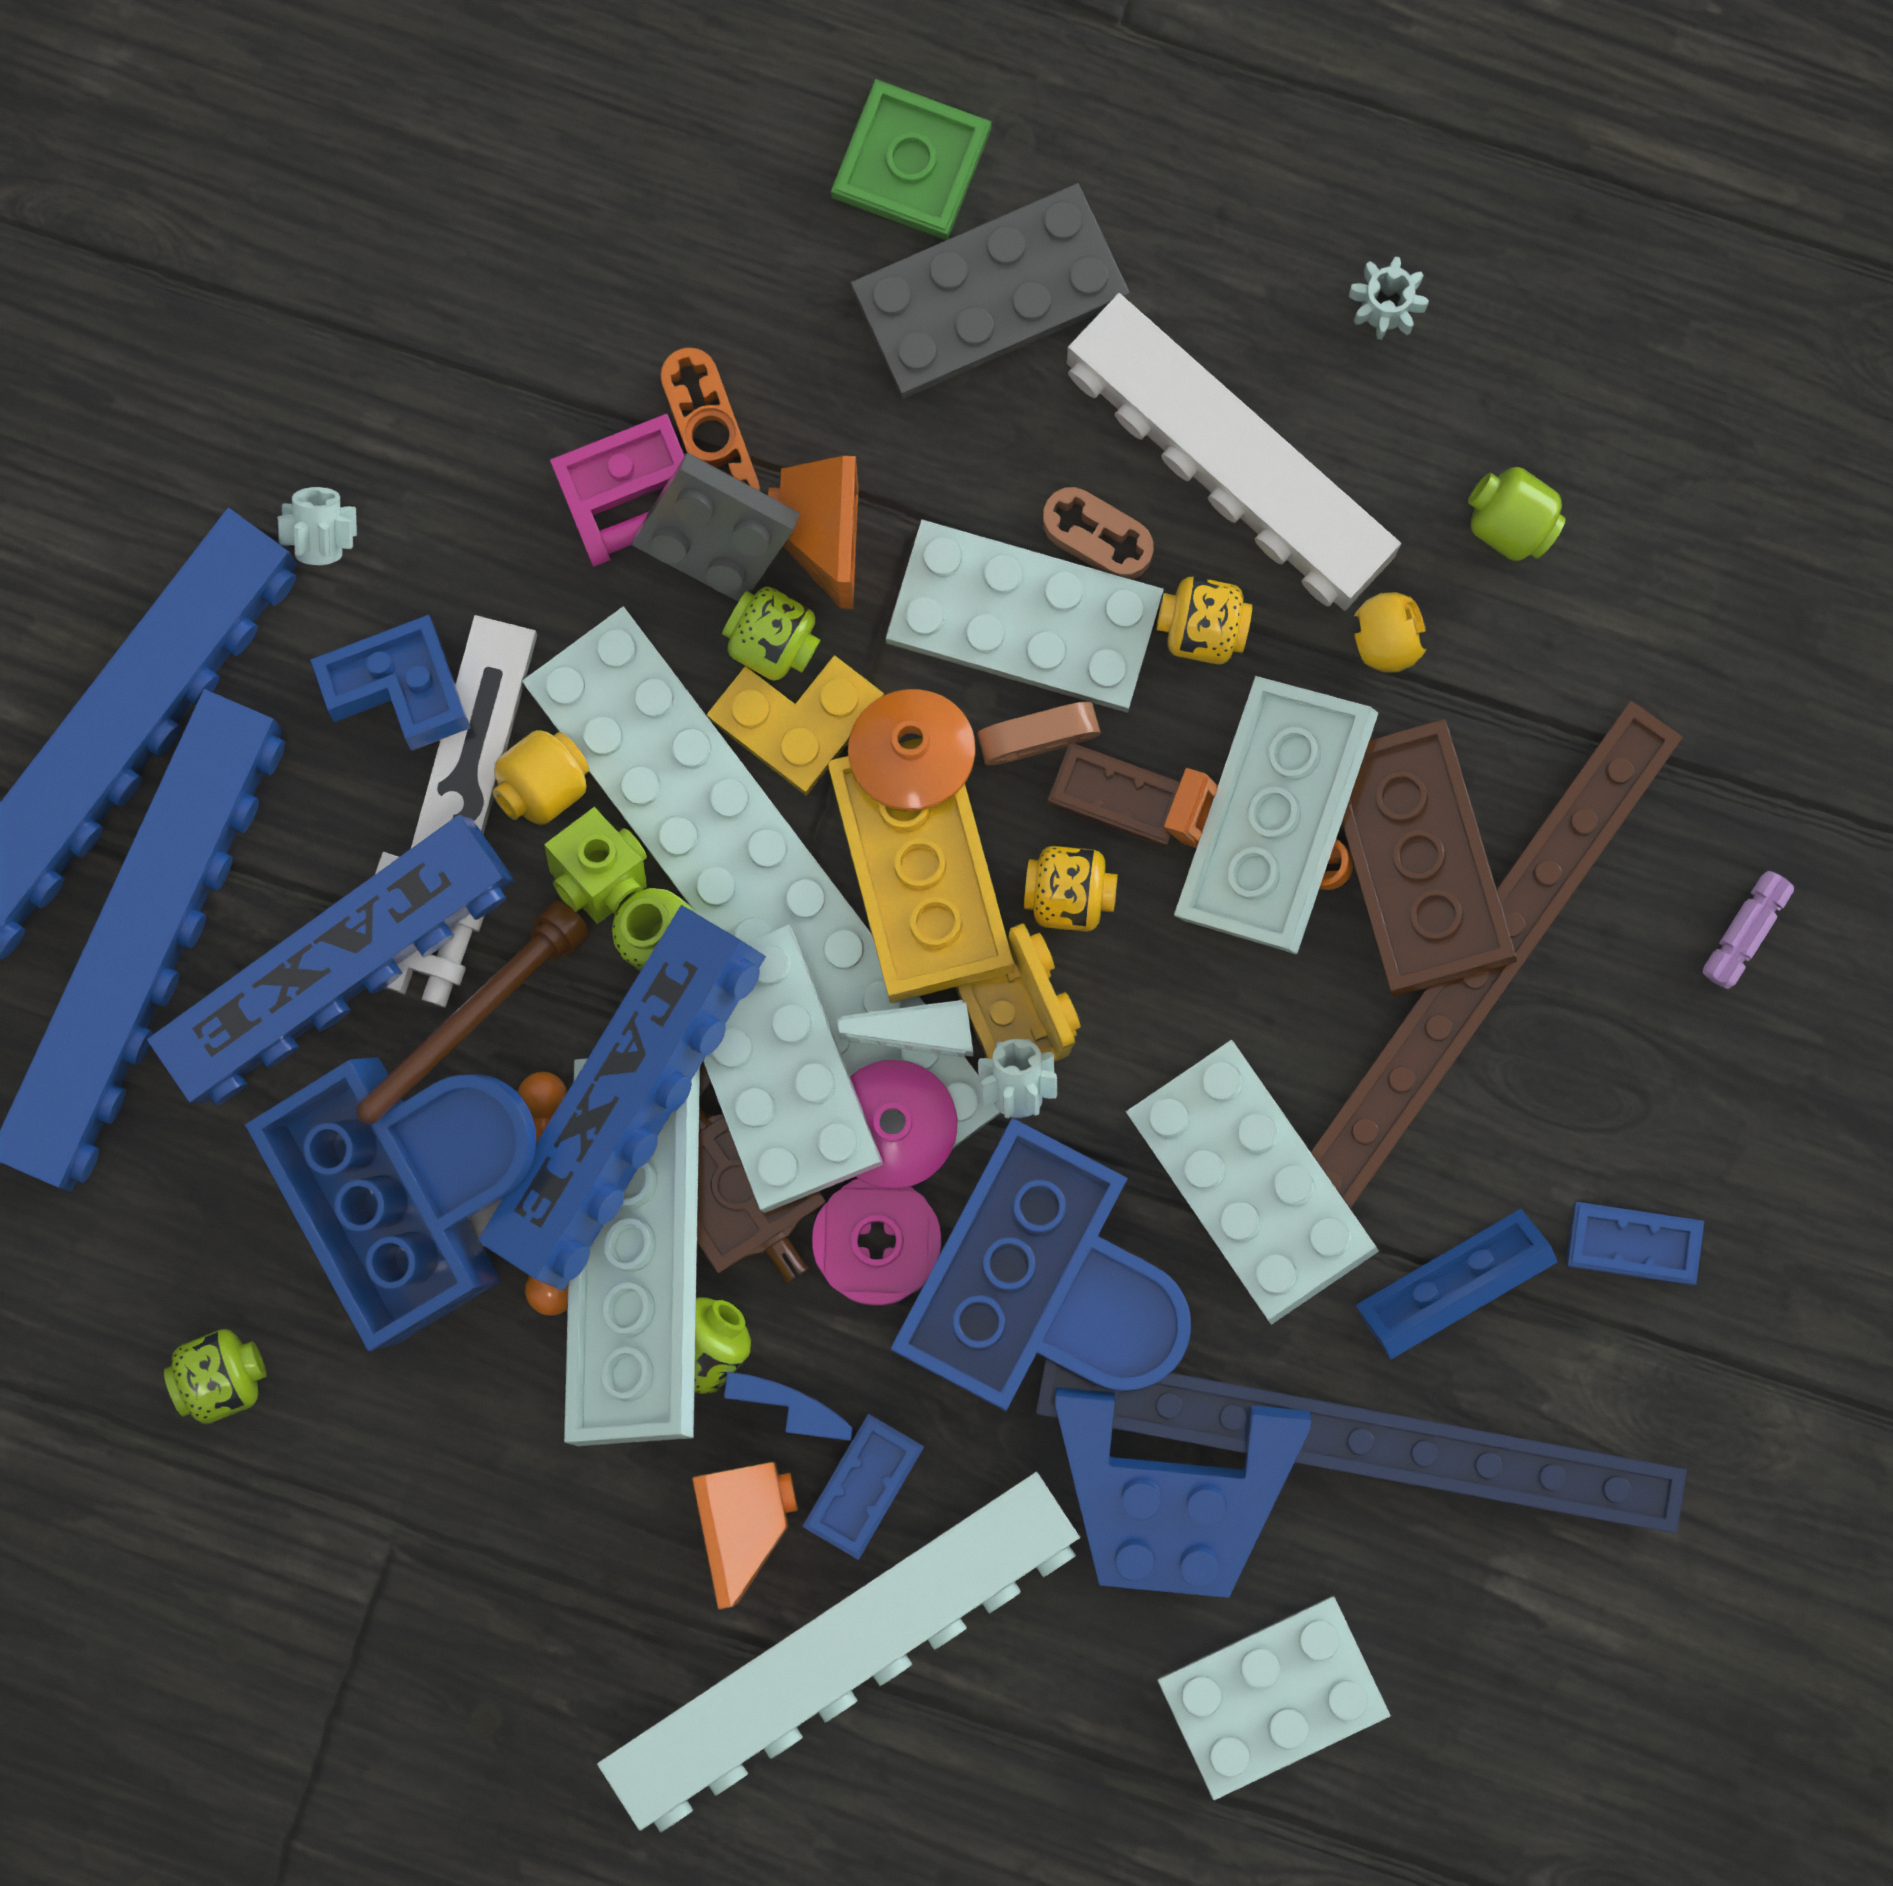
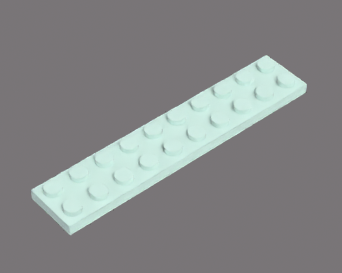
M624 606L522 680L526 689L556 729L569 737L582 752L588 763L590 774L680 894L698 915L743 942L788 924L794 931L849 1076L869 1064L884 1060L908 1061L932 1072L945 1085L955 1105L957 1135L953 1149L1001 1113L996 1108L995 1103L983 1105L979 1075L965 1057L851 1042L840 1038L837 1021L841 1019L840 1016L925 1004L919 996L894 1003L889 1002L870 931ZM887 1111L881 1117L880 1126L888 1134H897L904 1128L905 1118L898 1111Z

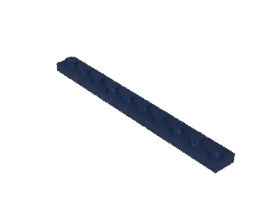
M1047 1358L1045 1359L1036 1408L1037 1415L1058 1418L1055 1407L1056 1387L1114 1392L1115 1405L1112 1429L1246 1454L1251 1406L1310 1411L1311 1428L1294 1463L1677 1534L1687 1469L1175 1373H1169L1159 1382L1146 1388L1132 1391L1111 1390L1094 1384Z

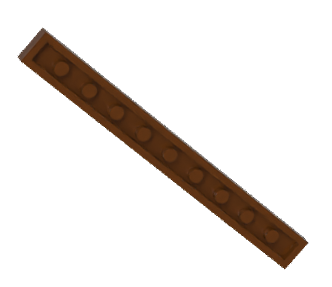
M1630 701L1496 889L1517 962L1427 987L1311 1150V1154L1349 1208L1353 1206L1683 738V736L1634 702Z

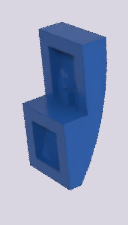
M727 1372L724 1398L789 1407L786 1424L787 1433L852 1441L854 1428L840 1415L819 1401L798 1390L774 1381L747 1374Z

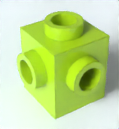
M595 807L544 844L549 871L556 878L553 881V885L557 893L574 912L583 908L597 924L610 914H616L623 901L635 892L647 887L643 863L647 859V855L643 847L627 829L623 828L617 832Z

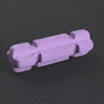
M1767 871L1760 877L1751 891V894L1754 896L1753 899H1748L1744 902L1719 942L1722 946L1721 950L1716 949L1705 964L1703 974L1708 979L1727 989L1737 983L1746 968L1743 964L1744 960L1749 961V959H1752L1778 917L1775 911L1783 909L1794 892V886L1787 879L1771 871Z

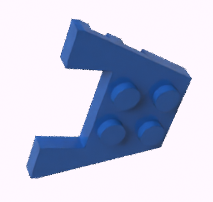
M1056 1387L1055 1407L1099 1585L1229 1598L1310 1431V1411L1251 1406L1245 1468L1240 1470L1110 1457L1115 1393Z

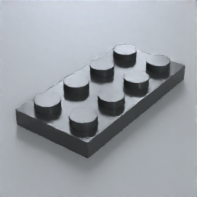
M1079 183L851 282V290L902 400L1097 315L1118 293L1127 300L1130 298V292Z

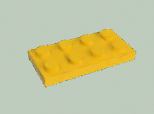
M918 738L899 744L905 749L912 750L919 747L923 740ZM849 756L827 761L889 1002L894 1003L1015 972L1014 962L965 784L953 797L938 806L925 810L903 811L880 804L862 790L852 773Z

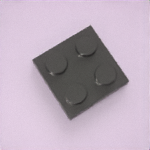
M686 453L639 526L631 545L739 602L746 591L751 593L795 528L800 513L699 458Z

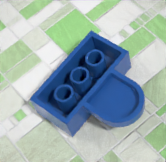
M379 1057L351 1059L245 1124L368 1352L400 1343L502 1281L482 1244L477 1241L478 1237L468 1219L506 1197L522 1183L534 1160L536 1130L532 1115L524 1100L512 1087L499 1079L481 1074L457 1075L442 1079L405 1102L401 1099L376 1123L365 1124L357 1117V1105L388 1076V1073Z
M1012 1118L895 1339L891 1351L1006 1412L1036 1353L1094 1384L1111 1390L1132 1391L1146 1388L1159 1382L1172 1372L1182 1359L1190 1339L1191 1318L1187 1301L1181 1289L1169 1275L1156 1266L1098 1236L1128 1178Z

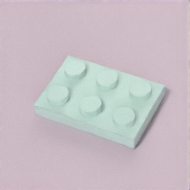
M1334 1596L1326 1598L1157 1679L1213 1800L1391 1716Z

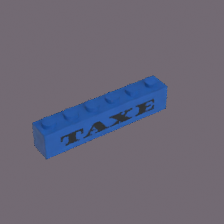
M457 815L150 1036L147 1041L190 1103H207L212 1100L215 1106L220 1105L237 1095L248 1085L243 1077L257 1066L264 1063L267 1069L272 1068L299 1049L295 1039L315 1026L320 1032L344 1018L351 1011L347 1002L367 988L370 994H374L393 983L403 973L398 966L400 962L416 951H419L422 957L434 953L454 937L450 928L463 918L471 914L474 920H477L500 906L506 900L502 890L514 883L515 879L474 820Z
M681 905L536 1143L534 1160L525 1179L513 1192L502 1199L477 1241L534 1279L564 1291L570 1280L576 1278L585 1268L590 1256L589 1249L603 1225L611 1221L619 1212L624 1200L623 1192L637 1169L645 1165L654 1154L658 1143L657 1136L673 1111L680 1108L688 1098L692 1087L691 1080L703 1060L720 1045L725 1035V1024L737 1004L754 989L759 978V968L766 956Z

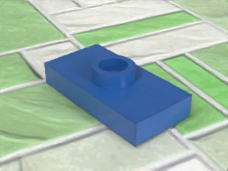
M1575 1202L1572 1209L1565 1267L1694 1286L1697 1283L1704 1221Z
M868 1414L802 1527L859 1560L924 1446Z

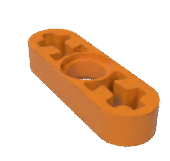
M683 348L673 352L663 364L661 380L686 452L715 468L728 463L732 477L760 491L758 479L713 359L704 351L696 348ZM689 365L692 366L696 374L707 373V376L699 380L706 406L695 410L686 386L678 385L675 387L673 383L681 379L680 369ZM715 399H718L720 405H708ZM684 410H694L687 417H684L682 415V411ZM706 421H718L725 425L729 431L727 444L717 452H704L697 448L693 442L696 428ZM736 456H739L741 463H729Z

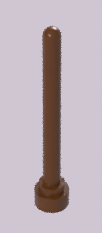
M553 901L534 919L535 928L530 932L531 940L359 1102L356 1108L358 1119L365 1124H374L379 1121L549 958L558 959L561 955L570 956L589 938L588 927L581 916L569 905L561 901Z

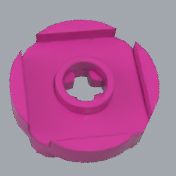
M855 1179L834 1193L818 1213L813 1228L812 1247L816 1264L832 1288L851 1301L864 1305L884 1306L900 1302L922 1289L940 1256L941 1231L934 1211L924 1196L916 1192L911 1186L899 1189H886L867 1184L860 1179ZM871 1223H883L885 1234L896 1236L895 1248L885 1249L883 1259H871L869 1249L858 1246L859 1235L869 1234Z

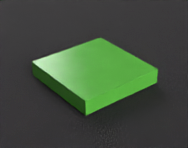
M875 79L832 187L831 198L948 240L991 131L992 122Z

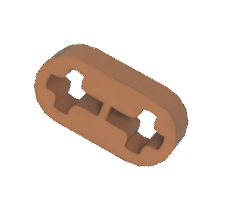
M1076 487L1058 490L1046 502L1043 510V529L1048 539L1056 546L1099 571L1131 580L1141 576L1149 568L1154 552L1153 539L1149 530L1140 522L1089 492ZM1074 504L1083 508L1081 519L1084 523L1095 529L1094 533L1091 534L1075 525L1070 528L1068 533L1059 529L1061 517L1055 511L1058 508L1069 511ZM1104 534L1120 543L1126 540L1127 536L1134 537L1137 540L1135 551L1141 558L1137 561L1134 558L1128 557L1124 560L1123 564L1116 563L1113 560L1115 549L1112 545L1101 540L1102 535Z
M1078 702L991 725L978 731L977 738L984 763L986 765H998L1068 747L1069 742L1080 744L1099 736L1101 731L1093 703Z

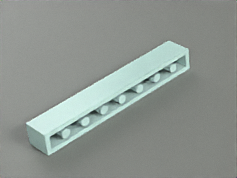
M1035 1472L601 1760L597 1765L639 1831L654 1822L658 1830L662 1832L693 1811L687 1799L708 1785L716 1796L745 1777L748 1772L742 1763L762 1749L772 1759L802 1739L803 1736L797 1726L819 1712L824 1722H827L856 1703L858 1700L851 1690L870 1677L874 1676L879 1686L906 1670L912 1665L906 1653L927 1639L935 1650L967 1629L960 1617L983 1604L988 1613H991L1021 1593L1015 1581L1037 1567L1041 1575L1045 1577L1071 1560L1076 1555L1069 1545L1080 1537L1038 1472Z

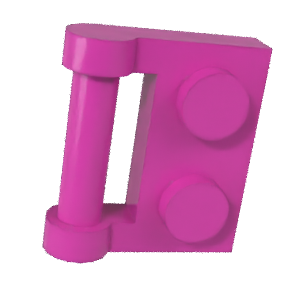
M668 414L550 460L593 567L610 561L609 554L631 546L636 532L648 512L599 531L593 515L664 488L684 458Z

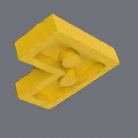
M835 655L796 704L745 666L706 716L719 729L807 796L828 770L827 761L836 759L848 745L852 728L860 714L872 702L884 696V693Z

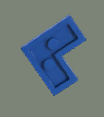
M429 615L311 659L327 710L334 722L392 701L405 740L411 751L471 728L437 631Z

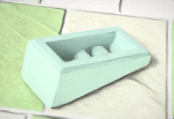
M963 1000L840 1016L841 1019L837 1020L840 1038L851 1042L958 1057L973 1056L967 1003H963Z

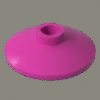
M902 1060L875 1062L853 1073L850 1076L884 1163L880 1167L855 1177L876 1187L899 1189L919 1184L934 1175L950 1156L957 1135V1113L953 1099L945 1085L938 1077L924 1067ZM887 1111H898L905 1118V1126L897 1134H888L880 1126L881 1117Z

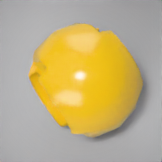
M1397 592L1380 593L1367 599L1356 611L1354 616H1357L1360 620L1361 632L1354 634L1361 658L1368 667L1383 673L1401 672L1413 666L1425 653L1426 649H1423L1419 638V633L1426 631L1420 609L1411 597Z

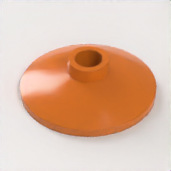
M907 689L886 694L865 708L852 728L848 743V756L854 778L868 796L889 808L903 811H918L946 802L964 786L974 765L976 748L971 725L963 712L954 703L934 692ZM910 733L919 735L923 740L919 747L912 750L905 749L899 744L900 739Z

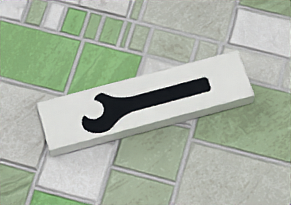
M474 616L456 681V687L471 728L440 740L411 848L457 815L472 818L484 835L494 798L492 790L497 787L494 763L507 750L524 687L522 680L527 676L538 636L536 630Z

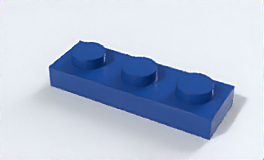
M1519 1209L1356 1304V1308L1364 1324L1391 1360L1556 1264L1557 1259L1548 1241L1524 1211Z

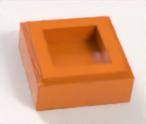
M1189 768L1185 769L1164 824V828L1180 843L1197 848L1218 785L1205 773Z

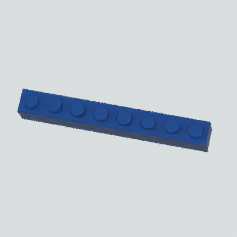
M229 507L0 802V959L8 957L19 945L25 934V929L21 925L35 907L38 906L41 909L46 907L58 894L64 883L61 873L75 855L79 858L85 856L98 842L103 832V827L99 824L114 804L121 807L135 794L142 781V776L138 773L153 754L158 757L163 755L174 743L181 730V726L177 722L192 703L195 706L197 705L203 689L213 692L219 681V675L216 672L230 653L237 656L247 648L258 630V625L254 622L269 603L273 606L278 605L292 589L296 581V575L293 572L298 564L290 552Z
M203 689L0 1130L1 1163L70 1192L73 1191L77 1181L84 1183L90 1176L99 1155V1148L93 1145L104 1122L111 1124L116 1119L124 1103L126 1089L120 1086L130 1064L139 1065L150 1046L147 1039L153 1035V1031L147 1027L157 1005L165 1007L175 992L180 973L175 971L174 968L183 948H193L202 933L206 914L200 911L210 889L218 891L229 874L233 857L228 855L227 852L237 831L245 833L255 817L259 798L254 797V793L263 774L272 775L282 758L285 741L280 739L283 729L273 718Z

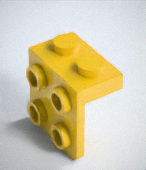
M1024 923L1010 929L1007 939L1015 972L955 988L960 1000H963V1003H967L968 1018L986 1058L993 1059V1052L996 1049V1043L999 1041L1030 1039L1039 1048L1041 1054L1052 1052L1054 1054V1062L1069 1056L1075 1044L1076 1030L1081 1028V1025L1067 993L1064 992L1056 996L1049 981L1051 977L1050 970L1055 967L1042 935L1037 933L1030 936Z

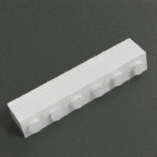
M1120 293L1112 299L1068 346L1067 364L1071 367L1068 374L1073 382L1090 397L1096 398L1101 394L1118 409L1115 413L1116 419L1133 436L1142 440L1147 435L1165 451L1161 455L1163 461L1175 474L1186 481L1194 477L1211 492L1208 500L1221 515L1233 523H1236L1240 518L1258 534L1255 538L1256 544L1267 556L1278 564H1283L1288 560L1305 576L1302 580L1303 586L1322 604L1330 606L1335 602L1341 609L1346 611L1395 558L1401 545L1400 541Z

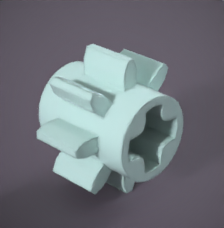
M1395 257L1390 267L1380 270L1371 261L1366 263L1364 276L1369 284H1352L1349 292L1351 299L1362 302V307H1360L1355 315L1354 323L1357 325L1368 321L1377 328V339L1380 340L1383 339L1388 329H1393L1397 326L1404 334L1408 335L1411 333L1414 324L1408 312H1425L1429 301L1424 296L1415 295V290L1421 284L1424 276L1423 273L1417 272L1410 276L1405 270L1400 268V257ZM1382 290L1386 296L1397 293L1401 297L1398 306L1396 307L1390 300L1380 304L1376 300L1379 291Z
M311 487L299 490L292 496V504L284 503L282 505V515L278 516L279 545H294L296 559L305 564L326 565L336 562L342 557V548H353V537L357 536L356 508L349 506L340 508V495L329 488Z
M1030 1039L999 1041L996 1043L993 1059L981 1058L978 1061L983 1105L995 1103L996 1108L1004 1114L1005 1118H1023L1032 1114L1036 1116L1039 1114L1042 1097L1048 1099L1057 1097V1074L1054 1073V1054L1052 1052L1041 1054L1039 1048Z

